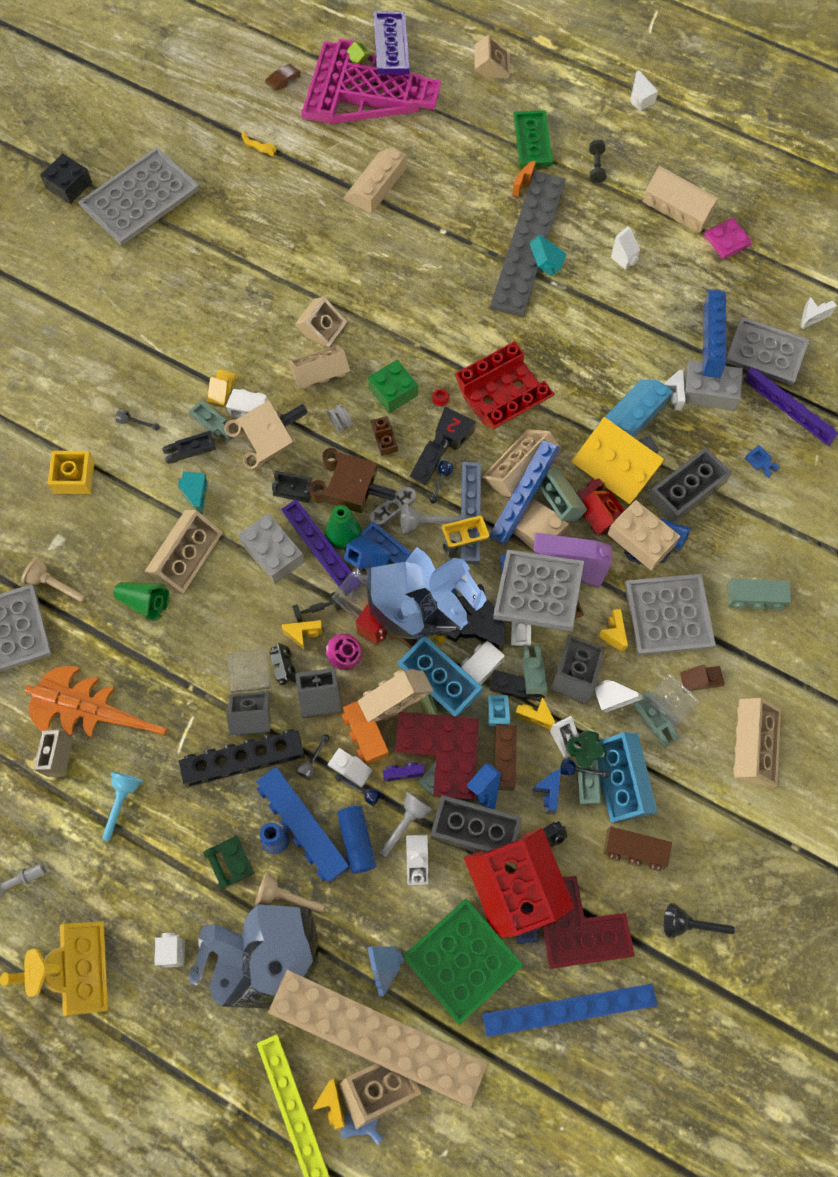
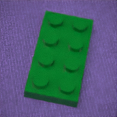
M546 110L513 112L519 168H524L532 161L536 162L535 167H552L553 159Z

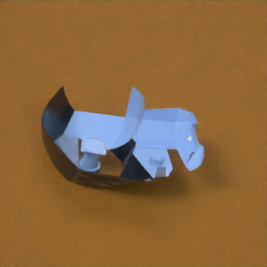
M416 547L405 562L372 568L368 565L367 597L370 614L381 626L398 637L418 639L460 630L467 625V613L455 594L451 592L453 588L458 589L476 610L483 606L486 597L468 572L470 567L463 559L453 558L435 569L428 555Z

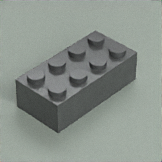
M705 447L653 487L648 500L670 522L676 523L726 484L732 472Z
M441 795L430 839L473 852L484 850L485 853L517 841L522 817Z

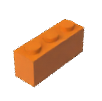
M358 701L344 706V713L341 716L345 725H350L352 731L349 732L353 744L357 742L359 750H356L361 761L365 760L368 766L389 757L388 749L376 722H367Z

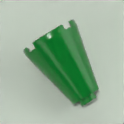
M339 505L331 512L325 527V536L333 547L346 550L347 543L360 536L362 527L348 507Z
M120 582L113 589L114 598L150 621H157L163 616L160 614L162 610L167 609L170 597L169 590L162 583Z

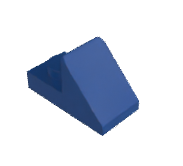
M489 763L479 770L467 784V787L477 795L476 801L482 806L495 809L501 773Z
M561 770L554 771L534 786L532 790L548 793L544 797V807H547V814L555 815L557 811Z

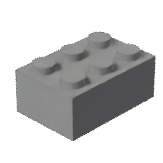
M688 361L683 378L685 403L735 410L741 396L743 368L725 366L721 378L702 376L703 363Z
M269 513L238 534L241 545L274 584L305 562L303 553Z

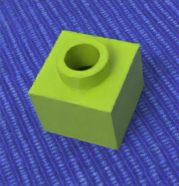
M354 41L347 50L350 59L355 64H364L372 54L360 41Z

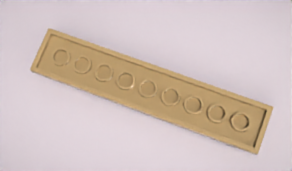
M289 970L286 971L268 1011V1014L469 1107L473 1104L487 1066V1062Z

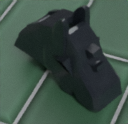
M478 584L479 590H482V591L484 592V595H485V590H484L483 585H482V584ZM455 594L467 613L468 624L460 630L447 632V639L457 642L460 637L464 639L476 638L484 643L488 640L494 647L503 651L505 640L504 624L502 620L493 619L495 606L486 599L483 606L476 610L464 596L460 597Z

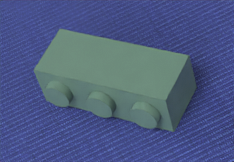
M549 468L539 486L540 490L562 521L577 522L587 508L562 472L558 469Z
M731 578L727 584L728 607H734L735 609L753 608L754 610L769 608L774 611H782L791 603L790 582Z

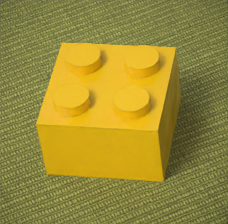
M52 451L48 486L54 494H91L95 461L90 452Z

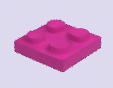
M734 218L705 231L704 234L705 238L723 260L750 247L753 242Z

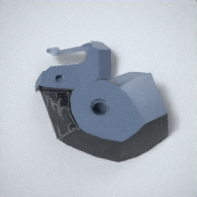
M257 904L244 920L242 935L217 924L203 926L198 937L199 952L194 967L190 968L189 981L197 985L201 980L209 952L214 951L219 955L210 984L212 999L215 1004L225 1007L270 1009L287 970L308 979L318 964L319 942L311 909Z

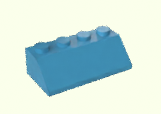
M641 379L605 418L635 438L669 402L673 391L659 380Z
M427 637L421 638L397 663L405 671L410 669L423 670L433 689L430 695L454 717H457L469 708L483 693V687Z
M623 732L598 741L607 752L605 757L598 759L600 771L608 770L610 772L609 778H603L600 775L610 822L616 823L638 819L658 813L638 733Z

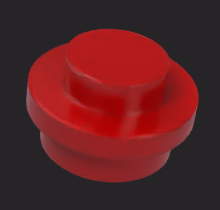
M437 389L433 392L432 402L435 405L445 406L448 404L450 396L446 390Z

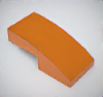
M535 161L526 165L518 174L513 184V196L519 197L523 184L530 185L535 171Z

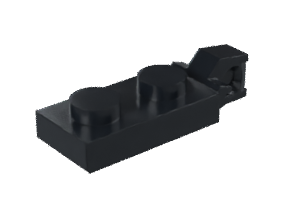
M437 433L433 442L430 440L426 444L410 474L411 478L424 485L428 484L444 454L445 448L442 447L446 439L444 436Z

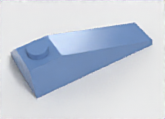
M395 946L368 947L379 997H384L400 971L399 964L403 963L401 950L396 951Z

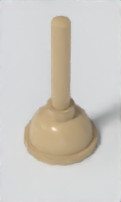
M38 556L29 562L22 574L21 582L23 584L47 583L80 602L85 599V595L50 577V574L47 573L46 565Z
M269 872L264 874L254 904L264 905L271 903L273 900L279 901L281 899L323 913L325 910V905L283 891V888L278 887L277 880L269 875Z

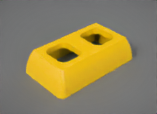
M482 516L442 525V531L450 549L483 541L489 537ZM477 528L480 537L470 538L467 530ZM458 532L462 541L452 543L449 534Z

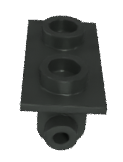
M276 643L277 646L272 647L270 651L273 666L280 664V667L274 669L276 681L279 685L287 684V680L295 683L296 670L291 662V651L288 646Z

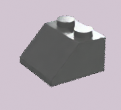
M269 691L230 695L226 714L229 735L243 736L245 734H264L270 732Z

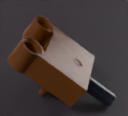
M327 448L322 454L326 470L334 471L329 486L327 487L322 480H315L310 484L311 498L314 502H324L335 506L343 505L348 507L349 510L358 513L363 512L369 494L391 501L396 497L395 490L373 484L377 474V463L339 453L334 448ZM317 490L323 491L321 493H315V491Z

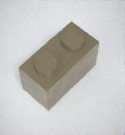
M60 730L42 731L33 770L47 777H65L74 738Z

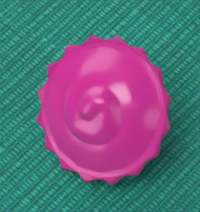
M349 633L334 635L326 646L328 661L339 670L344 669L348 671L350 668H355L362 658L360 642Z

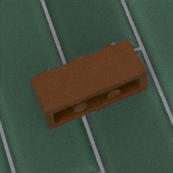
M496 725L494 768L501 773L498 790L514 791L516 787L517 726Z
M610 826L607 830L603 854L608 855V859L620 861V859L628 860V864L634 866L644 864L648 865L650 870L661 871V869L668 867L672 842Z

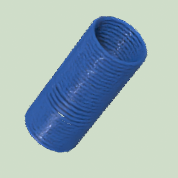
M356 805L339 810L337 816L342 830L351 873L357 874L376 868L377 863L376 859H374L373 847H371V840L362 806Z

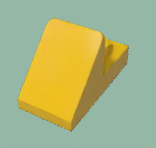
M218 370L216 377L210 378L207 402L225 407L235 383L236 374Z
M616 609L608 617L609 628L612 629L601 630L599 637L620 652H625L628 643L621 609Z
M321 620L282 624L284 635L303 650H305L304 636L312 638L323 634Z
M543 698L537 711H534V708L529 705H518L514 716L549 730L555 724Z
M337 1079L329 1080L313 1110L330 1106L331 1111H328L330 1125H334L335 1129H340L347 1126Z

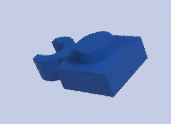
M760 445L744 458L757 471L762 468L764 475L768 478L773 474L769 469H772L774 472H777L779 469L776 463L770 462L772 457Z

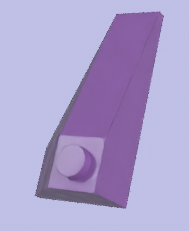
M542 533L535 534V553L584 561L581 583L594 587L601 586L612 564V545L594 540Z

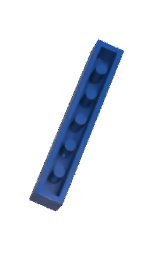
M708 290L703 306L702 376L721 378L726 364V292Z
M277 767L256 781L259 785L256 790L263 799L265 797L271 802L268 805L274 815L279 813L283 820L280 823L286 831L291 830L295 835L292 840L298 848L303 846L307 852L304 854L310 865L316 864L319 869L316 873L323 882L327 880L331 884L350 869Z

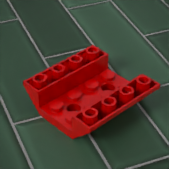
M515 341L455 373V378L463 398L481 423L492 429L503 425L555 396V393L544 380L539 383L523 362L525 354ZM520 382L523 384V386L515 387L514 383ZM490 398L493 400V403L486 404L484 399Z
M543 827L525 833L522 839L484 853V850L464 857L490 926L499 937H513L547 925L575 908ZM512 861L516 863L517 869L514 872H508L505 869L507 862ZM524 902H530L533 905V910L526 913L522 911L521 905Z

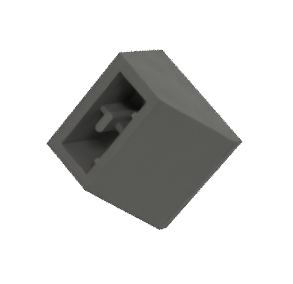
M335 667L295 673L302 718L342 712Z

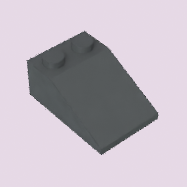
M568 635L550 689L588 703L596 686L605 647Z

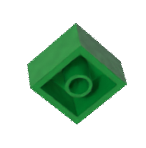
M398 359L368 377L369 389L388 414L418 396V384Z

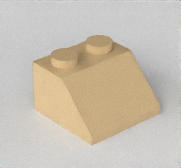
M488 34L474 45L475 70L485 78H509L510 53Z
M320 297L312 300L295 323V326L307 338L325 347H329L345 326L347 320L325 297Z

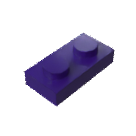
M418 762L406 764L407 767L398 768V765L388 766L386 770H383L384 782L422 777L424 775L423 764L419 765Z

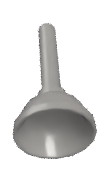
M403 504L401 509V531L403 534L414 531L418 525H423V523L448 524L461 520L460 516H423V514H418V511L408 506V504Z
M408 791L404 800L405 817L380 851L383 857L388 856L411 821L414 822L416 818H424L434 811L430 806Z

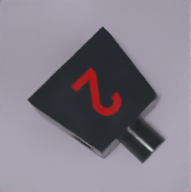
M446 406L435 431V437L438 433L446 438L442 445L445 448L443 453L449 447L458 450L474 433L476 421Z

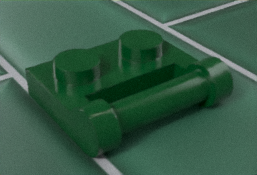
M237 835L203 852L204 857L208 858L219 882L217 885L220 891L255 874ZM220 852L232 875L229 879H226L216 857V854Z

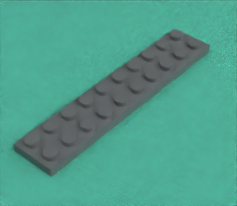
M534 171L490 304V309L520 317L524 316L539 269L530 242L540 234L548 239L565 186V178Z

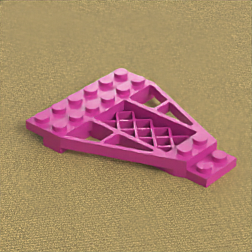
M340 38L338 43L324 41L301 117L302 119L335 124L419 112L420 108L435 110L441 88V80L425 78L415 73L404 75L377 74L376 55L371 54L367 59L372 62V66L351 63L352 60L347 50L354 41ZM359 80H362V81H363L362 83H360V84H358V85H357V83H356V82L359 81ZM375 82H377V83L379 84V85H377V86H375V87H373V86L371 85V84H373V83H375ZM352 84V86H353L352 88H350V89H347V88H346L347 86H349V85ZM393 85L394 88L390 90L387 88L388 86ZM365 87H368L369 90L365 92L361 90ZM383 89L384 93L379 95L377 92ZM397 92L400 93V95L397 97H394L393 95ZM340 102L360 105L358 112L336 115ZM365 106L382 108L376 110L363 111Z

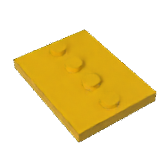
M603 417L571 462L595 480L600 478L605 483L604 486L631 505L664 462V459Z

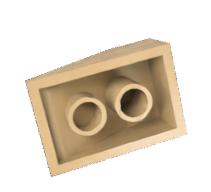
M532 499L516 526L514 533L534 551L536 533L564 536L569 524L566 521H562L556 512Z
M378 1064L369 1066L346 1077L338 1085L356 1129L382 1117L422 1094L415 1081Z

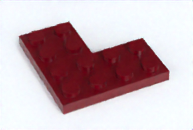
M399 712L395 753L435 756L433 797L441 798V795L454 799L474 801L475 793L467 787V784L476 775L479 719Z
M577 876L563 877L575 908L558 920L542 926L549 969L635 957L627 914L620 913L584 919Z

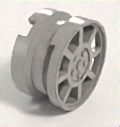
M342 404L337 405L335 409L331 408L327 411L329 419L338 433L343 432L345 428L349 429L353 426L347 410L341 408L343 407Z

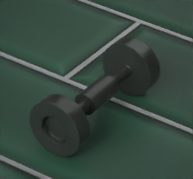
M594 140L589 144V152L595 155V168L590 171V180L594 183H601L606 179V170L600 168V155L606 150V144L602 140Z
M337 592L331 593L333 601L324 604L320 602L300 611L298 604L292 605L297 623L303 622L302 614L308 612L315 613L333 604L336 611L342 610Z

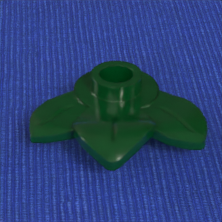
M594 731L582 732L579 737L569 739L566 745L568 753L576 758L577 763L581 767L586 769H592L593 760L601 759L607 755L604 746L597 742L599 734ZM574 744L579 745L580 748H576Z

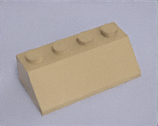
M393 147L379 152L343 197L344 200L372 214L406 170L407 154Z
M659 166L645 191L643 202L700 234L710 221L718 198Z
M527 429L481 478L502 496L511 497L542 441L544 440L556 445L558 443L550 431Z
M185 510L145 572L158 582L184 594L223 532L197 510Z
M763 698L739 699V707L737 709L738 726L736 727V756L733 767L734 778L744 783L777 787L781 709Z

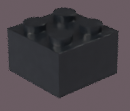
M63 153L40 174L45 188L69 204L93 183L88 169Z

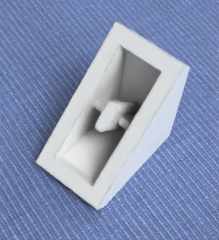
M570 716L554 724L550 730L564 758L571 756L566 748L567 742L572 737H578L573 718ZM574 744L576 748H580L579 745Z

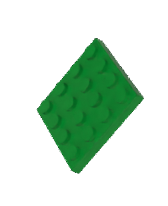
M467 899L463 900L402 956L458 1025L465 1021L523 966L520 960Z

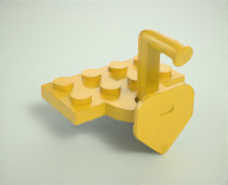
M104 922L60 925V948L52 950L44 959L39 949H31L25 955V973L9 974L4 972L0 977V983L3 986L25 983V991L29 997L39 995L43 982L51 991L62 993L63 1016L108 1011Z

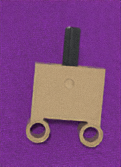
M268 400L240 418L228 421L225 424L224 430L227 435L234 438H240L246 433L257 453H246L243 457V464L248 469L257 470L262 467L263 463L297 443L287 426L306 415L308 410L304 404H301L281 416L274 402ZM237 424L238 432L233 434L232 427ZM255 456L257 462L254 466H251L250 459Z

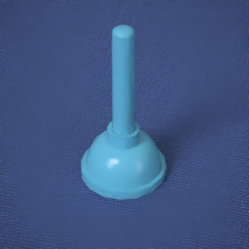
M111 771V783L116 790V798L102 837L103 840L110 841L124 798H127L128 793L135 792L139 785L143 783V780Z

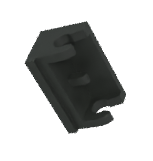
M275 471V483H272L273 496L291 500L297 499L298 501L309 503L312 478Z

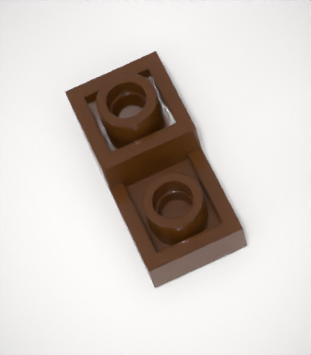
M287 64L273 72L265 80V83L274 90H280L288 87V80L291 81L300 77L301 71L293 65Z
M388 416L370 420L381 456L397 452L398 445Z

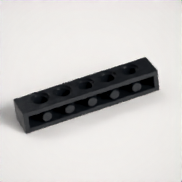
M289 729L283 731L281 735L269 734L261 740L249 739L241 745L229 744L224 746V749L217 751L216 749H209L204 751V754L197 756L196 754H189L184 756V759L179 760L183 784L188 788L305 758L299 731ZM280 743L287 744L286 749L283 751H278L277 746ZM261 748H266V749H267V752H266L265 755H263V756H258V755H257V751H258L259 749H261ZM246 753V759L238 761L237 757L239 754ZM221 758H227L224 766L217 765ZM201 763H207L204 771H198V766Z

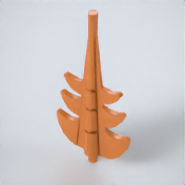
M75 666L57 667L47 672L35 687L27 685L24 690L25 693L32 694L29 714L32 722L41 731L49 730L52 719L56 714L60 713L61 725L69 736L73 735L74 725L79 718H83V727L89 738L93 737L94 728L99 721L144 729L164 736L167 733V728L146 722L108 705V698L114 691L113 686L101 689L93 698L90 697L91 689L98 682L96 677L81 680L73 689L69 688L72 678L79 671V668Z

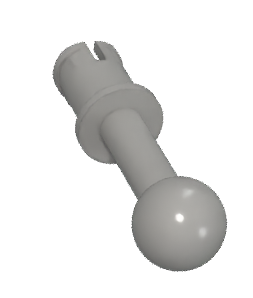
M41 863L29 869H21L20 875L0 882V897L9 888L23 882L25 885H29L31 881L46 875L47 868L45 864Z

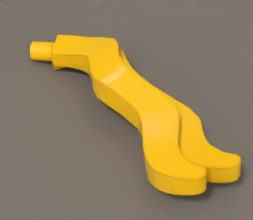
M244 131L241 132L246 146L254 147L261 153H268L271 157H274L276 148L272 143L261 144L256 140H250Z

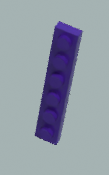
M752 367L747 372L743 380L827 446L831 445L838 435V432L832 426L821 420L818 415L809 411L803 404L792 398L789 393L779 388L776 383L770 381L760 371Z
M296 499L283 507L281 511L343 595L347 596L361 587L360 582Z

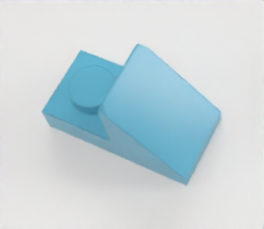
M488 695L489 727L510 724L508 695Z

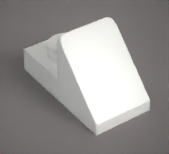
M810 297L805 305L800 327L804 329L831 316L837 305L834 301L817 306Z
M679 370L664 383L673 391L671 403H674V410H682L685 404L683 370Z
M512 622L511 645L531 646V625Z
M340 748L328 763V767L342 774L361 788L373 772L357 756L352 757Z

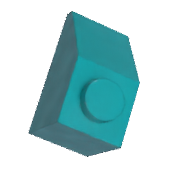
M541 234L530 242V246L538 268L550 276L560 271L567 253Z
M183 471L182 478H179L178 488L181 489L183 496L190 505L200 514H203L208 486L206 474Z

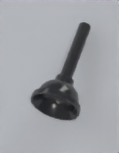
M670 903L666 908L664 932L668 938L683 935L692 928L726 934L735 933V927L731 925L693 920L692 917H688L684 909L675 903Z

